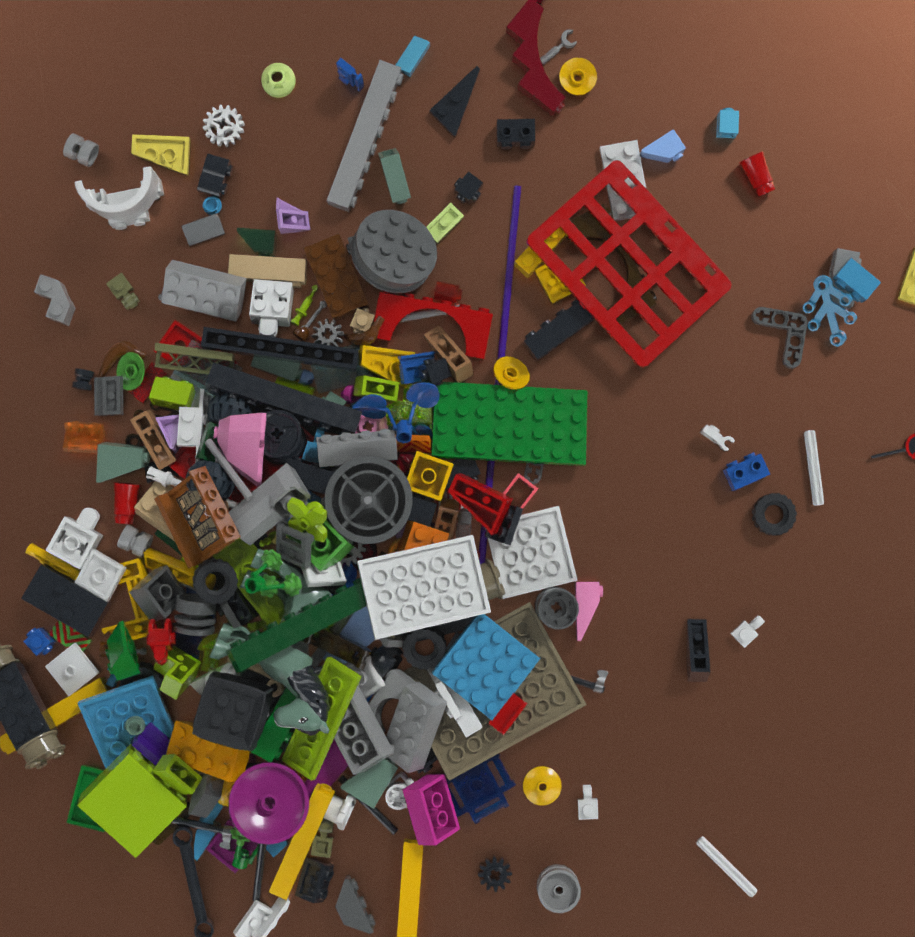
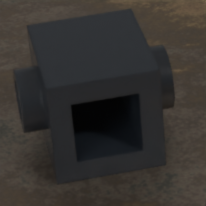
M468 171L463 179L460 177L454 184L455 198L463 204L466 202L470 205L472 201L476 202L482 194L480 191L483 188V182Z
M431 357L424 360V364L418 366L421 381L434 384L435 386L442 384L443 379L452 376L446 358L435 359Z

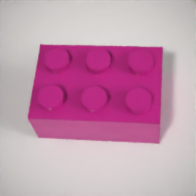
M427 774L402 789L418 845H437L460 830L445 774Z

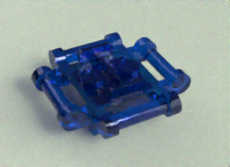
M500 753L450 781L446 778L447 784L453 783L465 805L460 808L449 788L457 817L468 812L474 823L478 824L484 817L503 807L507 808L510 806L503 793L516 786L514 780H511L499 757ZM493 761L505 783L504 785L499 786L487 763ZM499 797V801L476 813V808Z

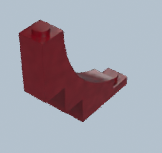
M528 0L506 26V33L521 44L513 53L512 62L526 72L525 76L518 83V90L553 117L556 112L559 114L564 109L566 97L558 91L548 78L539 56L537 36L544 8L540 5H543L546 0Z

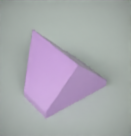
M277 198L276 214L280 233L288 234L309 231L308 211H302Z
M179 415L156 417L169 448L176 454L181 448L177 446Z

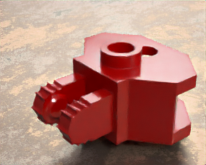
M170 618L166 619L163 629H158L155 619H150L146 638L147 645L151 647L156 663L162 666L168 660V651H172L173 644H176V633L173 630V623Z

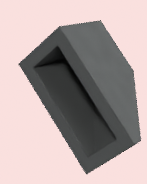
M200 774L203 778L191 795L188 814L207 818L221 798L224 780L208 774Z

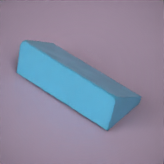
M417 36L412 38L396 63V66L401 67L402 73L411 77L430 48V42Z

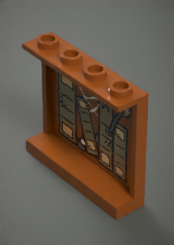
M206 466L189 471L190 475L168 493L154 498L189 569L204 563L205 560H209L241 537ZM192 479L198 491H189L186 483Z

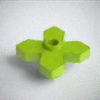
M291 497L287 502L288 511L293 515L288 521L289 527L300 532L306 530L314 536V540L323 543L327 538V529L322 525L327 519V510L319 502L312 501L305 506L302 500Z

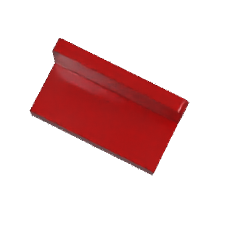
M513 693L494 719L490 720L489 724L505 735L528 703Z

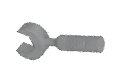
M569 29L563 32L561 44L554 46L540 58L542 65L558 54L563 46L565 48L575 47L577 41L570 43L566 39L567 35L573 33V30Z

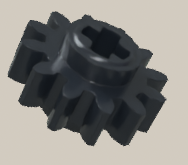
M493 855V861L485 858L486 865H479L483 871L478 872V876L483 877L480 880L481 885L487 883L486 890L493 886L494 891L497 892L498 886L503 890L505 889L504 882L511 883L507 876H511L512 871L506 870L510 867V864H503V857L496 861V856ZM491 871L498 872V877L492 875Z

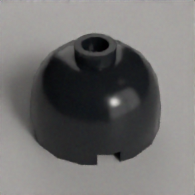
M382 645L371 650L372 664L383 681H385L384 677L390 670L397 669L403 660L400 656H404V652L398 647L387 648Z

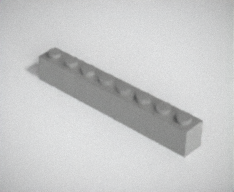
M379 60L328 195V205L350 212L351 207H355L358 197H355L358 190L361 191L364 184L362 177L364 172L368 173L371 165V162H369L370 156H374L377 149L376 140L381 138L384 130L382 124L384 120L387 121L391 110L388 108L390 103H394L397 92H395L396 87L401 85L404 77L401 67Z

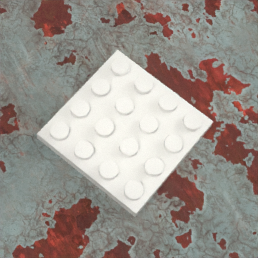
M559 506L521 515L511 546L488 538L494 566H497L500 572L498 579L505 589L503 599L578 581Z

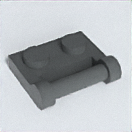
M280 522L276 528V552L281 555L282 559L304 569L310 567L311 544L314 541V536L310 533H302L289 527L288 524ZM286 534L301 540V544L286 538Z

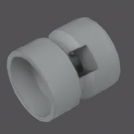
M73 133L68 137L64 145L63 155L72 160L78 159L79 163L90 167L97 158L99 145L90 140L85 141L83 137Z
M128 524L119 537L117 547L126 551L132 550V554L143 558L144 552L152 544L153 535L144 531L139 533L138 528Z

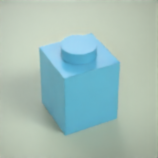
M723 108L717 115L716 138H736L739 132V111H734L733 108Z

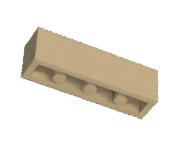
M229 254L228 274L247 278L246 281L252 282V284L254 279L292 282L294 288H301V285H306L308 262L306 259Z

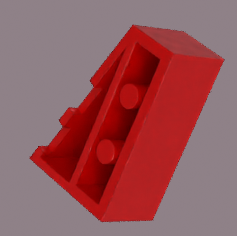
M462 473L455 475L448 490L491 535L497 534L513 498Z

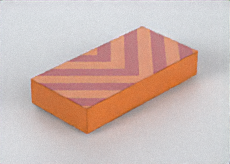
M412 435V439L408 443H401L396 439L397 452L416 453L418 451L421 453H432V442L429 435Z

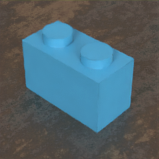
M852 258L847 260L832 278L838 288L845 289L850 293L854 301L861 303L866 301L881 283Z

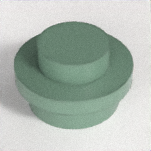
M131 716L127 719L125 728L129 734L139 735L145 729V721L139 716Z

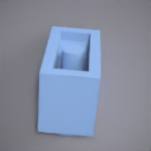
M673 129L643 148L640 156L665 163L672 160L676 162L684 156L683 153L686 147Z

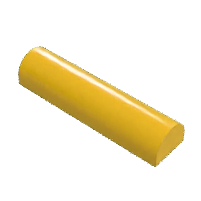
M148 548L144 552L145 567L153 570L167 565L179 582L193 587L192 578L197 567L189 569L185 562L152 548ZM212 573L205 580L206 586L210 590L216 584V575Z

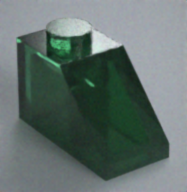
M237 228L239 236L257 256L275 257L277 233L275 230Z

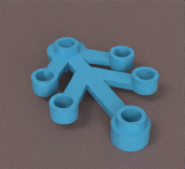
M820 275L814 280L813 286L815 291L809 301L803 305V311L805 313H812L816 308V302L822 295L824 303L814 319L808 322L807 326L810 331L818 330L821 325L820 322L825 314H827L832 333L830 335V342L832 345L839 347L845 343L847 336L844 331L839 330L835 313L842 316L846 324H854L857 320L856 313L849 312L842 307L850 305L853 298L850 294L843 293L835 288L830 277ZM820 283H824L825 288H822ZM830 294L838 298L842 306L832 301ZM843 297L848 298L849 302H844ZM807 304L812 306L811 310L807 308ZM849 315L853 317V321L848 319ZM811 323H816L817 327H813ZM834 337H838L840 342H836Z

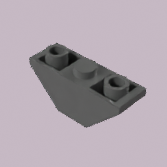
M347 875L335 906L344 925L371 934L374 932L375 920L372 914L368 915L365 909L367 903L364 897H360L357 892L359 887L355 878L351 879L350 875Z

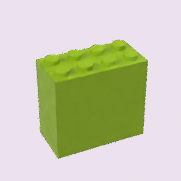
M130 744L81 793L77 806L136 858L187 807V794L182 795L176 792L169 783L153 772L155 765Z

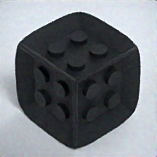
M218 671L212 672L200 698L192 734L230 748L253 751L257 747V742L262 734L274 688L241 676L220 673Z

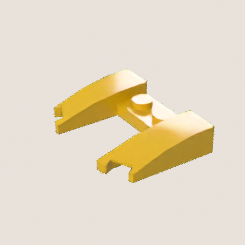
M137 558L120 563L127 568L119 584L126 583L128 592H130L148 575L144 558ZM129 593L135 620L124 623L132 639L135 640L147 636L150 620ZM161 620L156 621L158 629H163ZM117 625L102 628V632L104 634L108 632L112 634Z

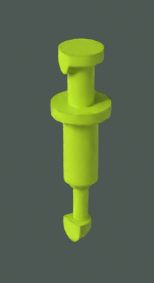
M317 285L312 286L311 294L308 297L306 296L300 308L295 309L297 315L290 321L295 326H299L298 322L302 316H307L306 311L313 301V295L318 290Z
M276 531L271 532L264 541L261 540L259 545L263 547L274 544L271 541Z

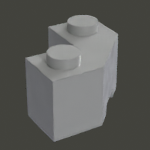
M40 274L34 292L41 297L51 300L46 317L69 326L76 308L67 293L65 285L59 280Z

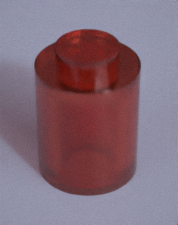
M437 281L434 299L450 301L456 304L457 300L461 301L463 290L460 289V285Z

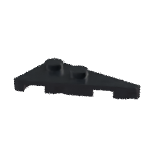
M478 66L470 71L429 110V113L454 138L457 136L480 71Z

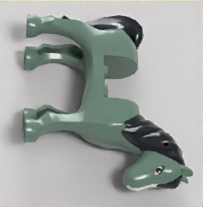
M257 550L250 565L251 567L259 569L264 561L261 559V556H263L264 550ZM286 560L282 561L283 564L280 566L279 571L274 570V572L282 577L276 578V581H279L280 584L285 581L286 575L294 573L295 576L300 578L302 585L299 594L293 597L286 594L285 590L278 589V594L276 595L284 604L283 616L294 612L296 615L302 611L301 607L309 603L315 605L319 603L318 599L326 594H329L331 597L332 594H336V589L344 586L307 587L302 568ZM247 570L241 583V588L245 589V581L251 577V572L253 571ZM262 571L259 576L263 577L267 573ZM224 623L217 636L210 658L219 660L227 656L226 650L231 648L229 644L239 639L242 642L249 639L247 635L250 632L243 626L233 628ZM289 646L258 663L263 671L274 681L283 684L296 697L290 704L277 708L273 714L274 721L280 727L295 728L310 736L316 735L320 731L329 733V728L326 724L330 710L329 696L319 676L314 672L312 667L313 659L307 654Z

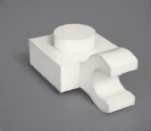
M705 425L701 429L700 433L713 443L718 444L724 451L729 450L724 444L726 440L731 443L735 441L730 436L722 437L719 434L720 430L713 425Z
M757 615L749 624L744 620L730 634L745 648L758 636L755 630L765 621Z
M583 785V799H578L579 820L598 819L597 798H592L591 785Z

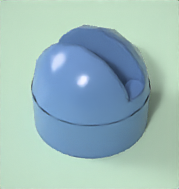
M304 369L299 383L303 385L312 384L314 380L313 373Z

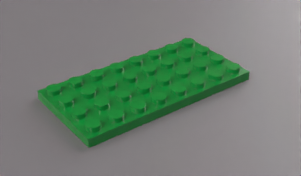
M443 382L436 386L439 391V401L434 406L433 457L573 466L586 465L588 390L524 387L514 390L503 385Z

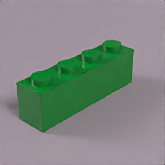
M287 687L265 724L257 742V747L250 751L270 763L274 759H279L283 752L281 746L284 742L288 743L293 734L290 731L291 728L278 726L273 717L277 708L288 705L296 699Z

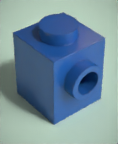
M44 627L33 628L26 634L28 638L23 641L36 656L48 654L53 649L52 645L57 642Z

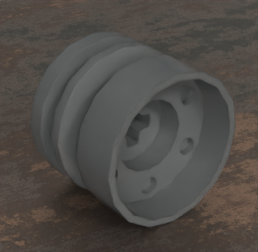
M556 586L546 588L540 592L535 601V612L546 626L553 629H565L571 626L577 619L579 605L573 594ZM555 602H557L560 608L554 612L551 605H555Z
M185 593L176 596L175 609L182 614L174 616L176 621L173 625L174 631L191 636H207L215 632L213 625L216 620L208 615H213L217 612V603H207L195 593Z

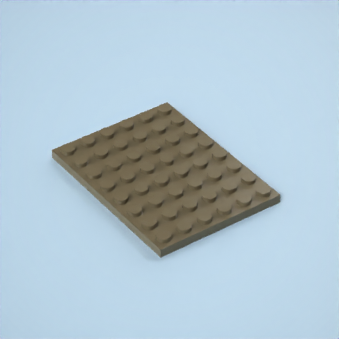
M530 602L494 621L540 658L514 693L527 702L528 705L507 733L503 735L489 724L491 719L470 704L482 725V729L467 738L454 717L450 719L444 710L431 747L449 781L587 705ZM412 666L403 671L415 682L422 683L434 693L437 690L433 679L426 669L421 670Z

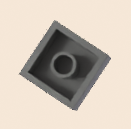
M165 565L153 569L129 593L148 619H155L156 622L165 619L175 610L177 595L187 592L169 567Z

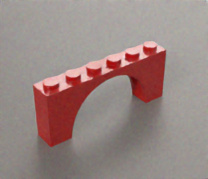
M386 291L379 292L374 322L378 316L385 320L380 327L377 339L391 341L397 325L410 313L421 309H436L450 315L461 327L466 342L465 355L481 359L485 358L493 314L489 313L490 309L478 307L477 311L472 310L471 306L466 304H460L459 307L452 306V302L445 300L436 303L433 302V298L422 296V300L415 299V295L403 293V296Z

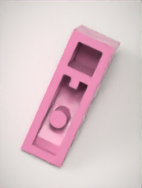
M575 582V598L579 605V613L576 619L577 641L582 640L600 602V597H603V586H599V582Z

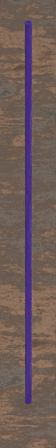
M514 186L497 360L505 357L521 186ZM495 377V385H502ZM487 461L485 485L491 488L493 487L495 461ZM482 524L479 542L480 564L485 563L488 539L484 536L486 529Z

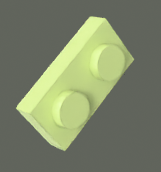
M450 203L426 228L438 244L464 218V215Z

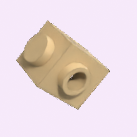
M357 308L350 324L354 334L364 333L374 324L375 315H373V311L367 308H362V310Z

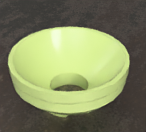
M273 63L263 71L261 83L268 95L282 98L293 91L296 78L289 66L283 63ZM275 72H280L283 78L279 82H274L272 75Z

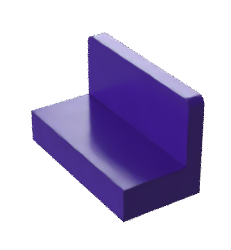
M150 722L145 726L141 734L134 736L132 746L156 766L161 757L166 755L170 738Z

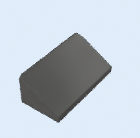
M217 213L181 226L189 246L225 234Z

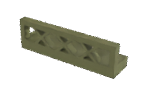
M155 343L154 350L157 351L156 368L209 375L212 366L202 370L197 364L203 358L208 359L211 364H213L212 360H218L215 362L217 364L222 361L230 362L229 368H234L235 355L233 353ZM161 354H170L173 361L167 365L160 364ZM183 356H188L193 363L187 367H182L178 360Z

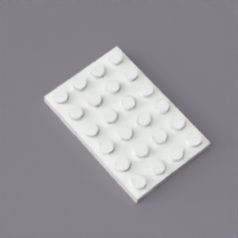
M473 535L357 561L375 640L491 612Z

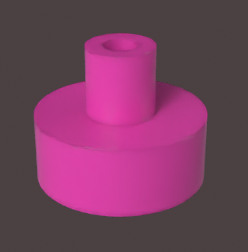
M347 385L341 392V397L347 401V404H352L361 399V397L353 396L354 385Z

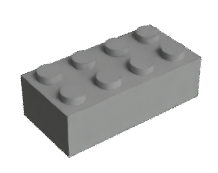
M172 260L165 270L162 303L236 321L242 312L247 278Z
M420 682L403 687L386 736L394 751L388 758L407 773L424 768L447 701Z
M357 686L334 737L353 775L367 771L394 753L361 689Z

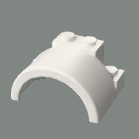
M152 167L143 168V180L140 181V188L106 194L104 189H100L99 193H95L94 189H85L82 180L74 182L78 194L86 203V207L103 218L108 219L109 225L116 230L126 229L128 225L133 224L134 226L145 225V222L150 221L148 209L155 200L159 199L160 196H164L162 181Z

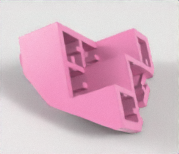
M266 413L232 415L219 420V426H215L214 438H217L222 454L235 471L257 487L260 486L263 473Z

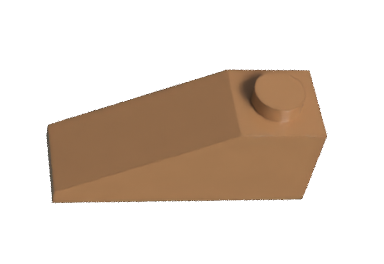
M440 325L424 334V338L432 350L435 351L437 358H446L451 377L455 382L461 383L473 375L471 361Z
M152 409L146 410L130 419L159 470L177 461L173 451L166 442Z
M443 497L434 529L449 533L448 540H452L460 503L457 500Z

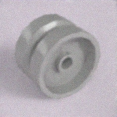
M554 864L546 867L537 879L538 896L540 902L547 910L553 913H565L577 905L581 896V887L576 874L570 868Z

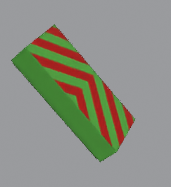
M59 620L49 632L50 636L67 648L76 642L83 652L92 642L84 634Z

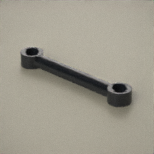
M179 825L173 832V842L180 849L196 919L194 935L196 937H212L214 923L207 917L191 847L193 831L190 827ZM181 830L187 831L190 834L189 840H180L176 836L177 832ZM202 923L210 925L211 931L206 934L197 927Z

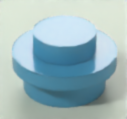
M209 196L203 202V209L209 215L218 214L222 209V203L219 198Z

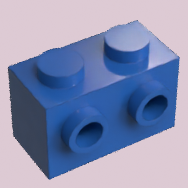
M753 452L744 456L745 460L740 463L735 460L726 464L727 469H724L723 472L732 491L770 475L761 453L755 455Z

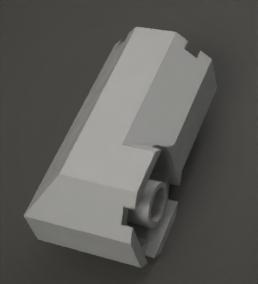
M286 463L251 492L254 496L253 499L247 501L244 498L229 511V514L241 536L240 539L248 545H252L280 520H285L284 517L289 516L291 519L293 515L287 508V502L291 497L302 500L306 506L308 504L307 499H310V494L296 470Z

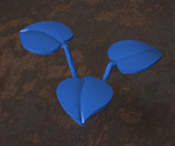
M421 382L412 385L406 393L407 400L414 402L409 419L401 420L397 425L390 409L386 408V400L379 395L370 394L362 397L352 406V409L361 411V415L371 419L384 418L387 412L393 425V430L396 431V439L401 443L410 442L412 435H429L432 442V430L424 424H418L413 427L412 418L417 404L422 408L435 406L439 401V391L431 383Z

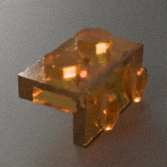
M76 421L65 422L64 424L66 430L63 443L64 452L97 454L98 444L105 442L106 433L102 424L95 422L80 423Z

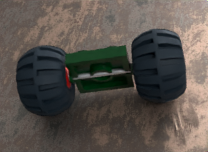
M220 393L219 396H214L209 402L207 408L209 422L206 424L196 459L200 461L194 463L186 474L187 478L190 475L189 471L206 466L223 501L230 497L235 484L208 449L205 441L212 439L220 450L217 438H214L215 426H219V420L232 415L256 413L255 408L245 404V399L240 397L237 401L235 398H228L227 393ZM192 479L186 483L189 491H198Z

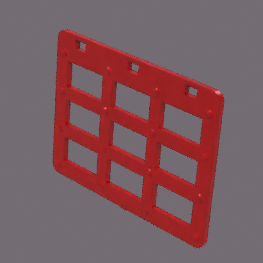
M619 160L611 162L527 238V245L573 294L583 309H586L639 367L649 365L726 294L732 285L728 277ZM627 178L636 185L634 188L631 189L625 182ZM608 184L636 214L622 227L616 223L594 198ZM583 206L611 235L598 249L569 220ZM669 221L676 230L671 232L664 224ZM643 223L671 252L658 266L629 237ZM558 228L587 257L573 271L544 242ZM619 245L647 274L633 288L605 259ZM678 262L707 291L693 305L665 276ZM709 265L715 274L711 276L704 267ZM594 267L622 295V298L608 311L580 281ZM654 284L683 313L669 327L641 299V296ZM630 306L658 335L644 350L616 320Z

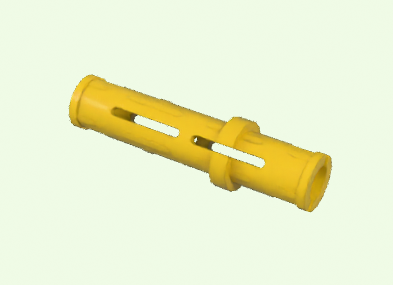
M31 543L26 549L25 553L39 560L42 565L46 564L74 581L81 571L34 543Z

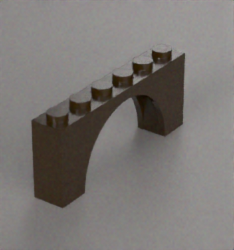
M601 204L605 211L613 217L608 207L605 208L604 204ZM589 211L570 220L588 241L604 243L611 237L608 231ZM566 236V238H567L569 244H570V245H571V244H574V243L568 238V236ZM619 245L614 250L623 260L627 274L626 282L633 288L646 276L644 274L641 275L638 270L639 265ZM648 289L641 296V299L652 309L657 305V297L653 291ZM630 306L616 320L621 325L639 316V314Z

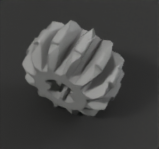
M325 319L324 325L321 321H318L317 323L320 328L313 327V330L317 332L311 335L312 338L317 339L314 343L337 347L336 342L343 343V340L339 337L344 336V332L339 331L342 328L340 324L335 326L336 320H332L331 324H329V320ZM326 331H330L331 334L333 333V335H330V339H326L325 336L323 337V335H326Z

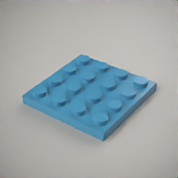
M481 614L474 616L431 673L489 719L493 720L540 658L488 616Z
M154 676L78 702L80 711L105 769L133 743L135 735L129 734L125 728L126 721L131 716L143 718L145 726L152 722L167 737L171 738L174 725Z

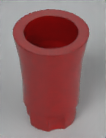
M763 151L739 162L759 197L775 190Z
M113 482L115 493L114 523L133 524L134 507L137 504L141 484Z

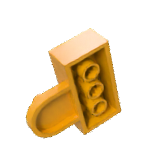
M176 720L166 755L176 754L192 769L228 782H235L245 772L250 751L230 748L199 738L192 734L193 722Z

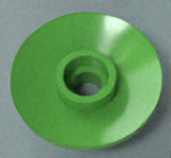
M128 352L118 362L117 376L123 377V389L130 391L137 389L144 378V362L137 353Z

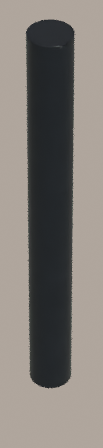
M342 775L338 779V782L343 784V782L346 781L347 778L344 775ZM357 799L392 835L398 831L376 807L373 809Z
M264 844L258 845L253 901H260L266 845Z

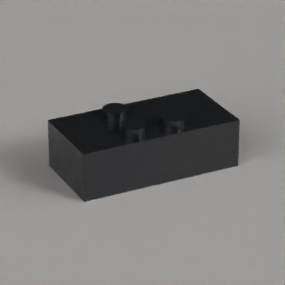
M40 565L21 599L85 636H94L113 602L102 600L75 584L74 580L52 567Z

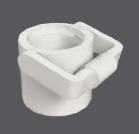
M404 772L397 774L387 786L386 802L388 806L395 810L407 808L402 789L414 783L411 777H408ZM399 777H401V778L405 781V783H404V782H401V781H397V782H395V781H396Z
M350 794L347 795L346 799L334 795L324 815V819L337 824L338 829L344 830L356 804V798Z

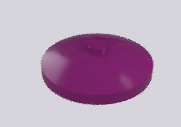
M261 763L247 769L233 784L228 800L229 815L237 831L248 840L264 845L277 844L292 837L304 824L309 809L308 791L300 776L289 767L278 763Z

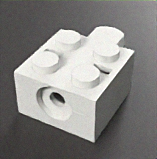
M254 279L249 316L251 324H259L258 330L260 335L276 337L278 326L290 327L294 295L292 282Z
M84 508L77 520L64 516L45 551L78 569H82L91 550L97 548L103 537L102 534L94 530L100 519L99 512L93 508Z

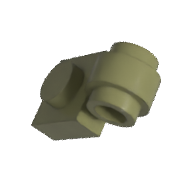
M120 273L106 283L118 300L123 297L121 302L127 310L138 306L137 303L140 300L134 292L129 293L134 288L123 273Z
M323 818L318 829L321 835H316L313 840L312 856L331 857L334 837L327 835L333 832V822Z

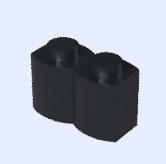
M207 154L197 187L198 192L221 199L222 194L225 195L227 192V177H231L233 172L231 161Z

